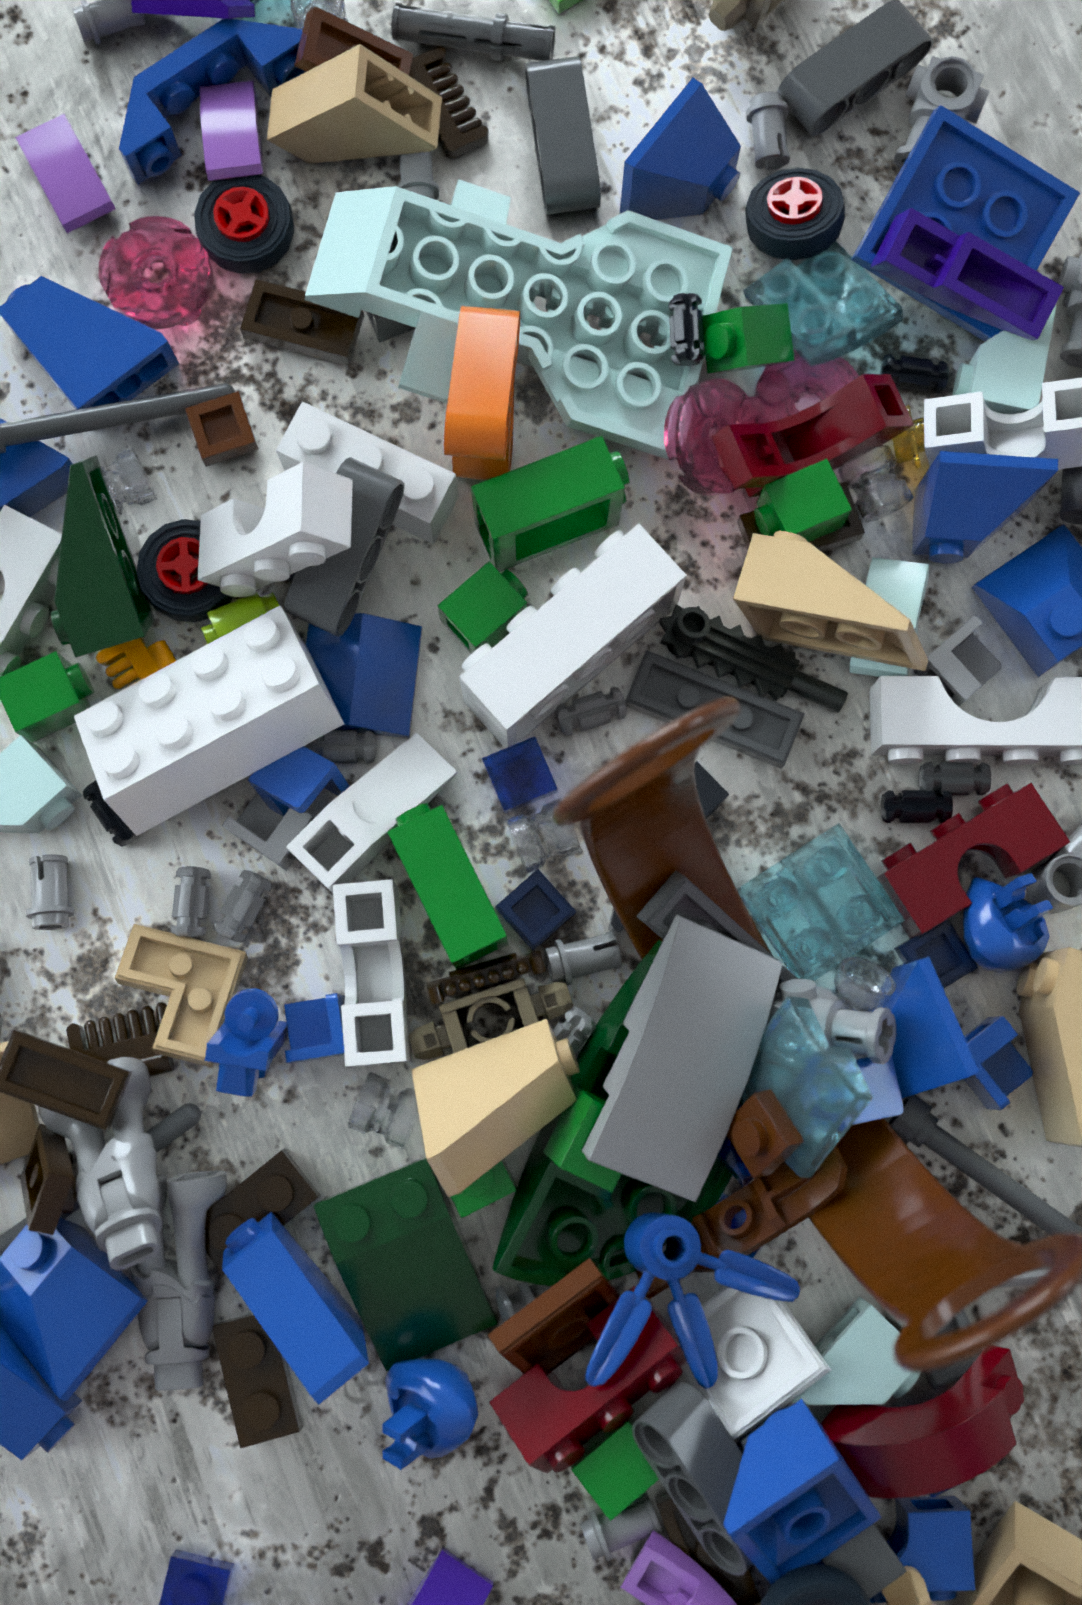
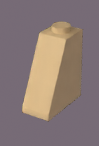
M359 44L272 89L267 140L308 164L430 152L437 149L442 97Z
M547 1019L411 1069L426 1159L447 1196L451 1197L461 1193L577 1101L570 1077L580 1072L575 1054L568 1038L557 1041Z

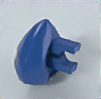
M1032 873L1017 877L1004 887L978 877L971 880L967 896L972 904L963 910V938L971 958L984 970L999 973L1015 971L1033 963L1045 951L1050 935L1046 920L1042 916L1052 910L1053 907L1049 900L1032 905L1024 899L1026 888L1037 882Z
M440 1359L404 1360L392 1365L385 1376V1385L393 1416L382 1423V1433L395 1441L391 1446L383 1450V1460L402 1470L421 1455L429 1459L443 1457L459 1448L469 1439L478 1418V1404L469 1377L459 1366Z

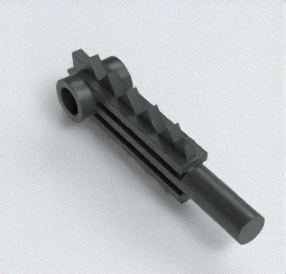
M676 604L672 616L662 617L658 621L665 632L660 644L666 645L668 650L675 655L676 660L693 657L697 669L708 664L714 667L718 678L727 674L735 676L739 688L748 683L756 686L759 697L769 694L777 701L779 697L783 698L787 691H791L837 713L840 712L847 699L848 692L797 670L796 668L800 660L795 659L796 652H785L782 643L771 648L764 644L760 634L753 638L744 636L741 625L731 629L724 627L720 615L709 619L708 615L699 606L684 609Z

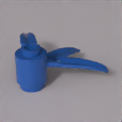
M657 1212L645 1213L637 1217L630 1224L624 1239L625 1253L629 1262L643 1274L634 1292L627 1290L620 1296L586 1370V1382L589 1386L604 1384L617 1371L629 1354L652 1312L651 1303L644 1298L654 1277L667 1280L673 1296V1300L667 1306L670 1320L690 1370L698 1385L704 1389L714 1386L718 1379L715 1347L699 1297L694 1293L684 1294L679 1279L688 1275L699 1264L715 1270L714 1278L721 1285L758 1297L784 1302H793L799 1297V1283L787 1273L771 1265L732 1250L722 1251L719 1258L701 1252L699 1235L690 1222L679 1216ZM667 1240L666 1249L663 1253L662 1246L664 1241Z

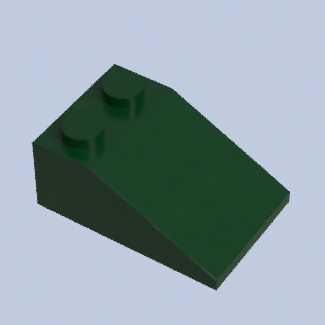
M97 455L70 465L54 597L57 610L51 611V620L58 640L62 645L70 644L76 658L145 637L155 620L149 601L141 592L136 573L137 567Z
M426 1156L327 1197L313 1205L335 1265L386 1372L390 1370L394 1363L420 1358L498 1324L449 1197L428 1163Z

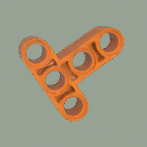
M461 306L444 428V455L452 456V472L458 478L489 480L511 471L514 385L520 334V311Z

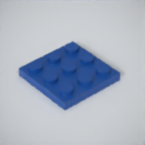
M939 105L932 112L853 254L851 261L986 342L1003 330L937 303L870 268L895 216L913 208L959 236L966 232L974 234L1037 271L1080 192L947 108Z

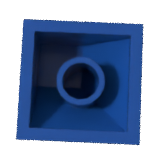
M694 77L625 160L619 214L629 210L655 220L703 215L716 198L721 202L724 201L737 184L740 172L736 170L741 145L703 84Z
M940 451L914 490L912 554L929 555L930 561L941 564L957 563L962 561L963 558H968L1025 509L1058 471V459Z
M1065 524L972 586L974 592L1037 677H1040L1082 648V547Z
M930 957L892 968L877 1008H889L895 1016L896 1040L893 1046L892 1058L901 1098L903 1099L980 1073Z
M59 1218L54 1235L29 1231L27 1224L0 1256V1324L60 1400L68 1401L148 1300L122 1270H114L110 1267L107 1253L98 1248L96 1240L83 1226Z
M800 1399L789 1408L780 1409L773 1413L764 1425L748 1435L723 1525L733 1541L772 1585V1583L792 1569L816 1564L882 1517L805 1402Z

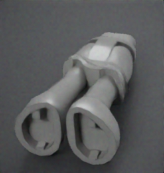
M119 1057L107 1062L132 1071V1074L112 1122L115 1137L106 1145L103 1129L38 1106L40 1117L47 1129L70 1139L78 1165V1175L75 1182L77 1200L86 1224L95 1234L98 1248L101 1251L107 1252L110 1267L114 1270L127 1269L155 1256L160 1250L156 1233L161 1230L163 1225L162 1218L158 1213L160 1192L156 1175L157 1153L152 1136L149 1133H144L143 1112L151 1093V1080L147 1066L141 1060L132 1057Z
M218 1170L185 1173L168 1180L166 1175H157L160 1192L158 1213L163 1221V1210L168 1190L177 1262L165 1258L162 1225L161 1230L156 1233L160 1247L159 1252L152 1258L129 1267L133 1279L131 1282L148 1300L138 1313V1323L144 1344L148 1350H151L145 1354V1363L154 1364L156 1390L191 1389L204 1385L202 1360L210 1356V1349L206 1344L210 1340L214 1326L215 1305L214 1281L209 1276L206 1257L205 1224L208 1208L225 1195L227 1188V1173Z

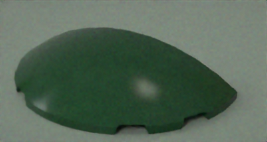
M658 940L641 960L597 1022L595 1030L591 1032L576 1058L580 1072L570 1076L574 1089L577 1086L607 1101L609 1094L603 1088V1084L630 1032L623 1022L663 941ZM744 1091L741 1096L738 1107L736 1109V1112L746 1102L744 1100ZM560 1113L541 1128L514 1194L492 1269L495 1273L511 1279L543 1286H553L589 1258L608 1280L633 1273L637 1269L629 1262L624 1248L625 1234L630 1224L637 1217L650 1212L679 1216L692 1223V1218L710 1209L719 1201L733 1176L740 1156L726 1135L696 1202L625 1174H621L613 1192H609L559 1168L543 1152L562 1115ZM667 1240L664 1241L663 1246L667 1244Z

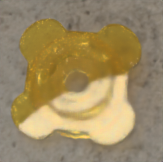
M906 405V409L912 419L910 405ZM924 417L912 419L914 426L892 439L897 464L914 460L916 469L922 468L919 453L925 452Z

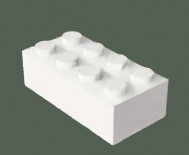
M637 524L626 535L621 530L610 535L595 551L594 554L597 559L582 572L577 568H573L564 574L551 588V593L554 595L538 610L532 605L522 610L506 627L510 634L493 648L488 643L480 646L462 664L465 672L459 676L464 703L508 752L556 712L560 704H565L657 625L660 618L666 617L673 611L675 605H678L687 575L640 524Z
M281 605L74 716L104 801L136 836L344 725L342 717L306 644Z

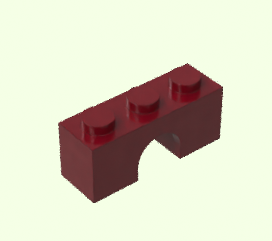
M1008 783L977 801L983 812L965 822L961 814L958 813L930 830L929 832L935 841L917 852L912 843H909L881 860L887 871L872 880L909 938L927 932L972 904L958 879V864L966 851H977L990 857L1004 878L1007 879L1022 873L1070 843V840L1032 783L1013 792Z
M634 1285L628 1291L634 1292L636 1286ZM645 1296L644 1299L651 1303L652 1312L641 1334L617 1371L604 1384L599 1386L588 1385L580 1390L566 1391L556 1374L537 1363L489 1402L529 1466L546 1474L551 1470L558 1473L569 1468L584 1454L583 1444L601 1430L604 1433H608L620 1427L634 1413L632 1405L650 1390L652 1393H659L665 1390L681 1376L683 1370L680 1366L687 1360L678 1338L649 1298ZM619 1298L586 1324L597 1341H599Z

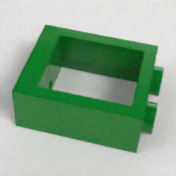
M599 436L471 486L475 525L491 563L501 572L618 526L622 504L627 502L624 486L630 483L626 465L618 451L610 453L603 436Z
M425 803L399 815L395 819L398 827L387 831L456 970L509 945L505 930L443 806L440 805L430 810L428 804Z

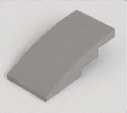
M676 914L623 1022L630 1032L603 1084V1088L607 1091L609 1097L582 1149V1152L589 1161L696 1202L724 1142L747 1084L768 1021L783 963L780 960Z

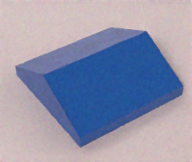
M355 613L347 630L343 635L337 637L308 623L306 646L344 722V725L334 730H357V733L365 734V730L373 732L374 735L410 738L422 626L365 613Z

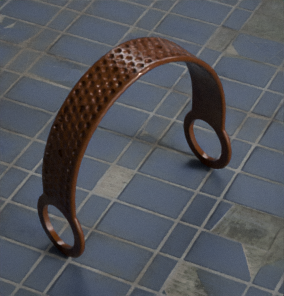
M722 698L706 704L678 718L633 745L576 786L556 805L552 813L554 822L559 826H570L580 822L583 839L598 877L641 960L658 940H664L636 916L675 870L690 880L772 955L737 891L707 824L695 782L694 763L699 751L725 731L738 718L741 712L740 702L735 698ZM796 1020L799 1026L805 1030L803 1025L798 1020ZM764 1035L762 1036L744 1089V1100L747 1101L754 1093L768 1089L773 1091L804 1139V1142L788 1158L794 1155L811 1138L829 1140L835 1143L847 1166L844 1189L822 1209L810 1216L809 1219L866 1291L886 1312L904 1326L893 1346V1358L899 1367L912 1372L930 1371L955 1364L987 1350L1040 1318L1063 1300L1082 1281V1234L1061 1233L1033 1241L1026 1245L1016 1243L999 1235L976 1218L943 1187L913 1154L885 1118L843 1127L810 1131L798 1071L788 1069L785 1063L773 1062V1054L765 1043ZM821 1058V1066L842 1062L840 1058L835 1060ZM1052 1265L1046 1274L1032 1287L1001 1309L965 1328L934 1337L952 1317L985 1293L1019 1275Z

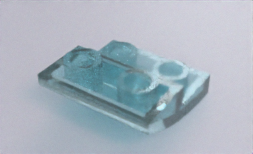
M837 241L827 250L807 258L798 266H795L789 258H786L743 290L744 297L753 306L788 303L793 349L810 367L846 355L871 342L903 321L902 306L863 267L851 261L852 256Z
M840 823L737 889L744 904L788 970L798 979L812 981L818 979L905 921Z
M787 996L765 1027L741 1100L744 1104L754 1093L768 1089L773 1091L804 1139V1142L784 1162L799 1177L811 1178L873 1097L851 1049L829 1046L809 999Z

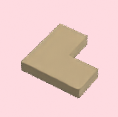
M133 924L115 975V980L120 985L170 997L153 1045V1050L156 1054L213 1068L214 1062L205 1061L207 1043L225 1022L224 1012L226 1006L238 991L248 956L245 951Z

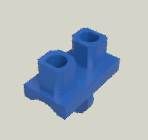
M257 988L244 989L234 995L226 1006L224 1012L225 1022L207 1043L205 1061L219 1063L216 1091L220 1093L252 1097L257 1090L258 1078H265L269 1072L270 1063L287 1039V1022L278 1021L279 1014L275 1000L267 992Z

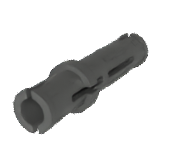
M396 3L392 13L391 36L394 41L403 40L446 48L491 53L492 60L503 61L505 56L544 61L552 60L556 27L553 25L542 26L509 21L508 14L497 13L495 18Z

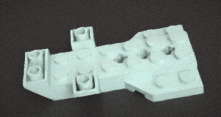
M460 179L457 181L451 205L397 186L335 193L304 300L359 318L360 312L363 310L414 327L415 331L398 388L447 403L461 306L520 311L517 362L534 367L566 426L598 437L603 436L604 439L671 461L679 455L703 360L695 366H677L672 362L671 355H675V350L671 348L669 317L673 316V311L669 309L668 304L676 294L695 293L702 299V304L698 305V310H701L703 315L716 313L733 247L629 210L609 219L606 225L583 236L578 234L559 243L507 225L511 197ZM536 296L546 299L547 312L535 308V303L533 302ZM589 314L599 317L598 326L601 330H596L589 326V322L586 320ZM642 332L651 335L650 344L654 346L653 348L645 346L642 340L638 338ZM702 343L700 344V349L704 350V344Z

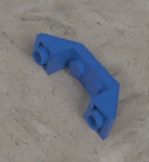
M223 18L134 76L119 150L136 184L139 185L149 177L163 174L171 167L173 161L182 156L172 128L166 121V118L170 115L182 113L189 108L193 100L200 96V87L226 84L235 77L240 69L247 66L267 94L272 97V89L305 73L306 71L294 66L302 29Z

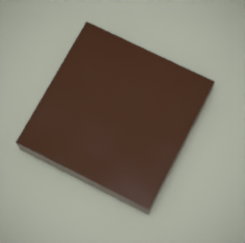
M589 1258L489 1333L488 1337L498 1353L523 1374L537 1363L552 1372L596 1339L586 1324L617 1300L621 1294Z

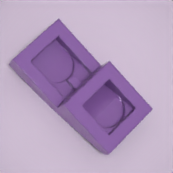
M254 80L200 87L201 129L208 181L263 174V149L258 128V100Z
M65 114L15 137L66 233L116 209Z
M654 1530L628 1570L620 1587L646 1605H737L728 1593L701 1566Z

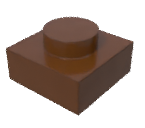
M239 391L185 408L201 459L206 467L259 450Z
M771 1089L754 1093L734 1114L726 1134L754 1180L772 1174L804 1142V1139Z

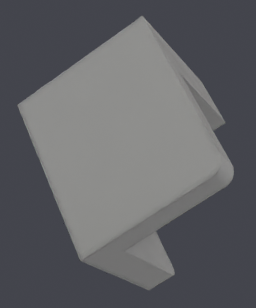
M976 614L927 656L928 664L925 671L914 670L918 676H939L947 694L958 707L1002 667L998 659L973 634L983 624Z
M256 793L237 821L228 816L222 826L287 871L296 857L286 846L314 817L306 811L298 813L291 808L283 817L271 810L259 794Z

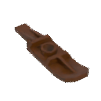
M811 1138L772 1174L751 1181L750 1184L692 1218L691 1224L699 1235L701 1252L719 1258V1255L724 1250H732L747 1256L822 1209L844 1189L847 1166L835 1143L829 1140ZM745 1210L746 1220L744 1224L738 1229H731V1221L735 1214ZM697 1264L688 1275L698 1272H715V1270ZM637 1270L636 1274L640 1280L643 1273ZM654 1277L646 1297L651 1299L669 1288L667 1280Z

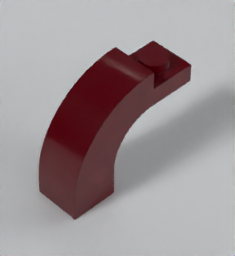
M862 374L829 397L793 415L766 423L728 424L713 434L711 438L719 454L718 462L722 472L732 482L734 489H745L750 498L760 496L764 485L824 459H828L833 470L844 466L913 427L914 423L891 374Z
M992 1346L979 1355L954 1386L936 1398L905 1407H882L872 1404L836 1405L820 1424L868 1497L893 1499L922 1496L955 1487L977 1477L997 1464L1015 1447L1017 1442L1010 1418L1019 1411L1022 1403L1025 1401L1023 1385L1018 1378L1011 1350Z

